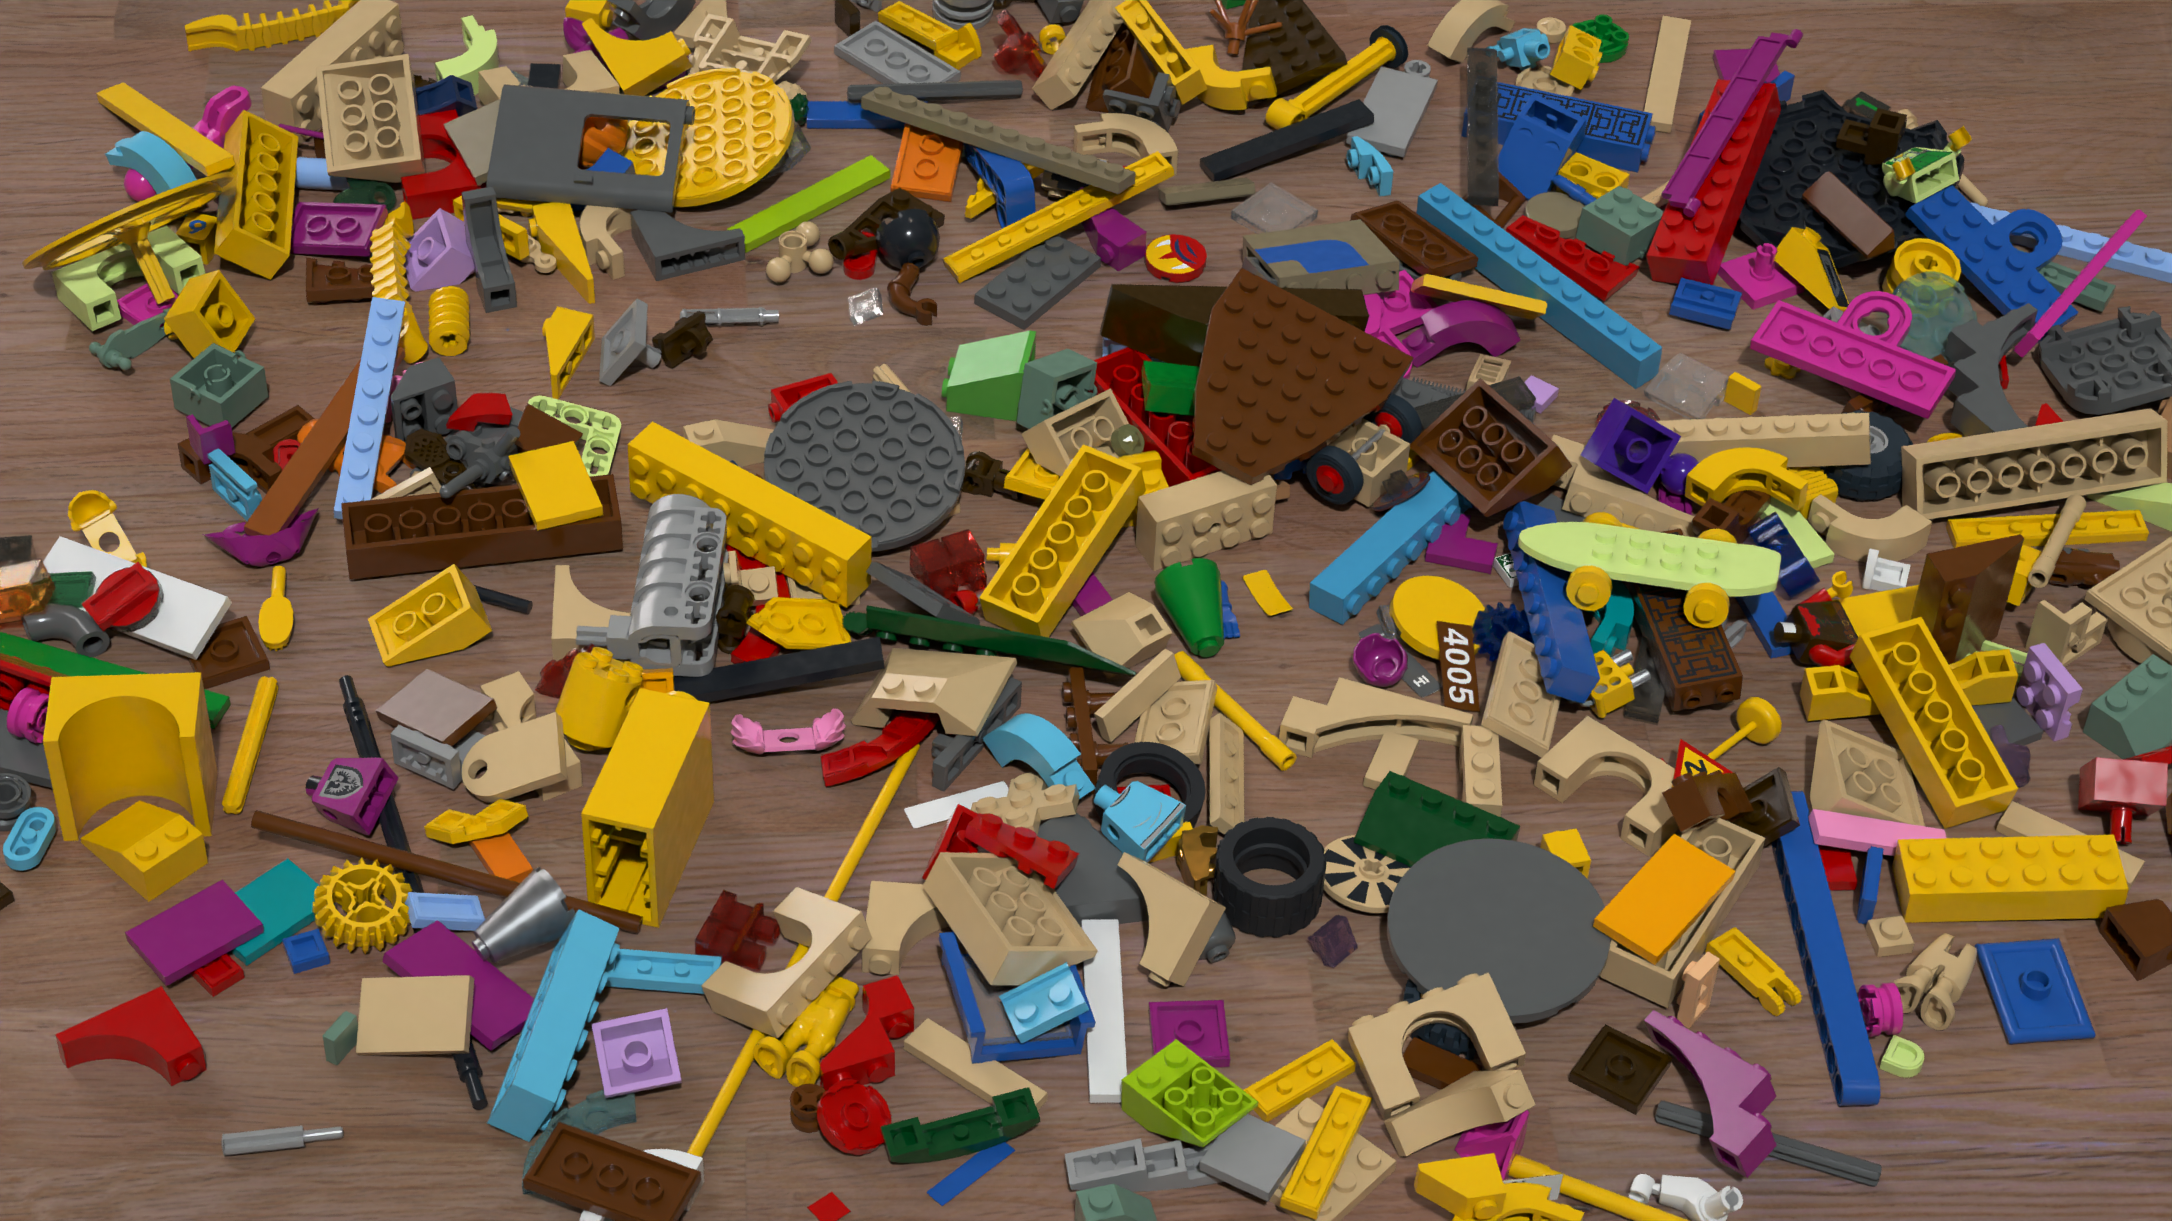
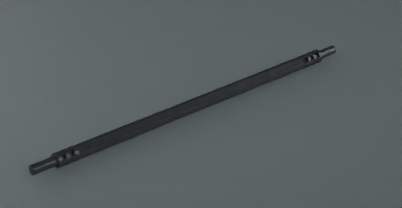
M349 675L343 676L339 679V685L345 700L343 709L359 758H381L364 701L358 697L353 678ZM391 792L378 818L387 846L411 852L396 802ZM394 867L396 874L403 873L404 883H410L412 892L424 893L419 874ZM413 928L414 933L419 932L422 928ZM470 1037L469 1053L452 1054L459 1078L466 1084L473 1108L480 1110L485 1108L488 1102L480 1080L482 1070Z

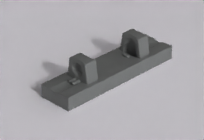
M1009 677L978 736L957 735L955 738L939 734L932 741V756L936 758L933 761L932 769L934 773L932 778L933 787L945 792L986 746L982 738L1007 722L1021 707V681Z

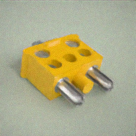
M1604 649L1594 654L1600 679L1585 703L1579 704L1585 707L1589 706L1600 718H1605L1607 713L1634 700L1633 688L1651 679L1647 669L1634 674L1632 665L1627 663L1633 660V655L1629 649L1613 657H1610ZM1567 699V701H1569L1570 704L1575 702Z

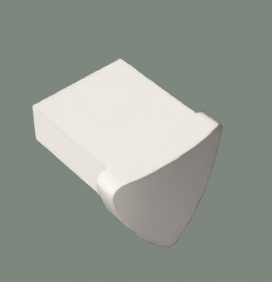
M1870 548L1862 578V588L1887 591L1906 587L1911 565L1879 558V550Z

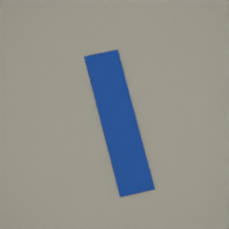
M1006 1142L982 1150L926 1193L943 1206L1015 1150Z

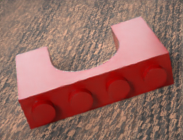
M456 110L419 115L424 159H441L451 164L435 172L401 177L403 202L405 201L410 207L413 220L431 217L439 208L450 214L454 213L453 200L461 196V192L486 188L485 183L477 185L444 128L443 124L458 118Z

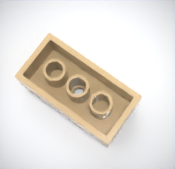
M1222 470L1139 496L1135 546L1152 570L1156 571L1177 562L1201 557L1271 534L1273 530L1277 484L1270 475H1266L1263 480L1249 485Z

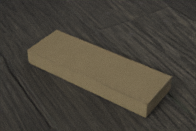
M1246 177L1158 188L1159 199L1169 206L1255 194V183Z

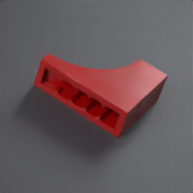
M162 986L55 1034L60 1058L67 1069L95 1060H128L153 1069L164 1077L171 1087L184 1080L192 1079L197 1074L207 1070L201 1043Z

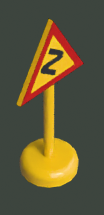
M1750 697L1743 701L1738 707L1736 714L1740 730L1708 755L1680 739L1673 780L1690 772L1692 776L1704 771L1708 775L1717 770H1721L1722 774L1733 773L1715 760L1745 736L1758 744H1767L1775 740L1781 733L1782 728L1781 719L1776 709L1768 701L1759 697Z

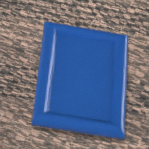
M2059 938L1984 943L1974 946L1977 948V956L2009 1044L2096 1037Z

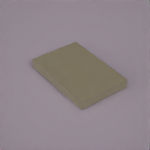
M500 99L443 124L449 138L477 185L487 182Z

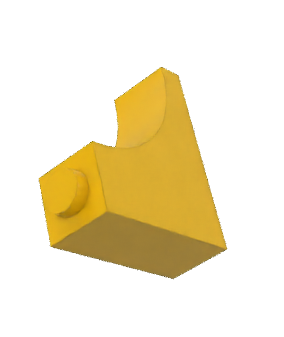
M592 17L581 23L624 94L645 96L692 67L687 57L692 54L683 38L677 41L671 31L657 38L633 41L621 39L605 32L595 23Z

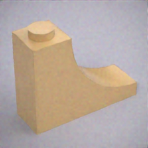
M555 565L551 638L553 663H573L578 653H591L593 647L607 649V646L577 645V626L608 627L610 615L630 616V613L619 612L601 607L583 596L571 579L569 565ZM616 659L621 662H630V659Z
M1124 852L1118 866L1131 875L1138 884L1145 898L1149 915L1147 945L1139 964L1151 970L1149 978L1166 987L1169 986L1170 982L1185 986L1226 907L1144 860Z
M871 881L866 923L872 939L862 948V972L880 975H899L902 963L913 946L929 934L950 927L924 889V884Z
M1521 1070L1473 1071L1387 1119L1384 1123L1398 1155L1408 1156L1451 1135L1487 1124L1506 1122L1533 1107L1535 1102Z

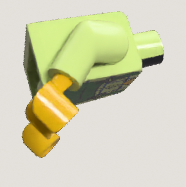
M1965 127L1959 128L1948 136L1951 142L1943 150L1915 147L1895 158H1886L1882 164V171L1885 174L1883 183L1887 192L1891 196H1899L1910 202L1918 203L1959 181L1956 157L1960 154L1961 148L1972 141Z

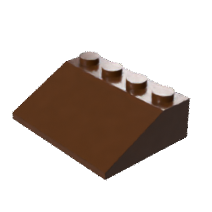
M1481 378L1410 443V448L1486 518L1549 489L1572 467L1569 460L1554 441Z
M2021 534L1932 552L1926 555L1911 619L1922 617L1948 665L1962 660L1969 653L1973 654L1981 650L1982 643L1985 640L1992 641L1998 636L2024 541Z

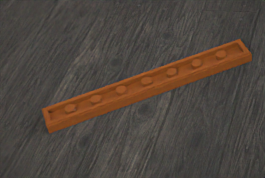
M399 346L394 372L405 357V348ZM361 359L244 525L245 534L250 536L271 535L287 529L346 443Z

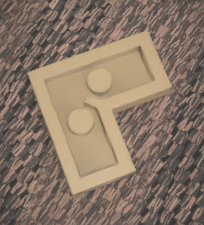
M2042 600L2037 605L2025 650L2028 652L2029 647L2045 643L2065 667L2100 644L2108 619L2098 612L2091 615L2092 609L2083 602L2063 614L2046 600Z

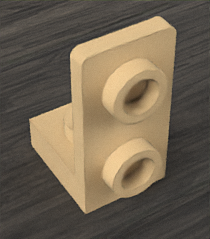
M728 551L729 563H723L727 587L741 585L751 590L755 598L752 606L765 605L771 598L778 597L775 566L740 570L736 551Z

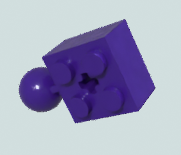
M1613 398L1581 453V456L1647 494L1660 474L1661 483L1666 490L1676 495H1685L1687 474L1699 463L1697 459L1686 453L1671 455L1681 436L1616 398Z

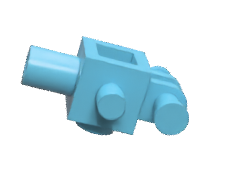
M1523 28L1500 37L1497 45L1486 48V55L1490 61L1499 57L1502 62L1506 61L1507 66L1519 67V70L1534 68L1537 66V61L1547 58L1550 54V45L1548 44L1546 34H1541L1538 29Z

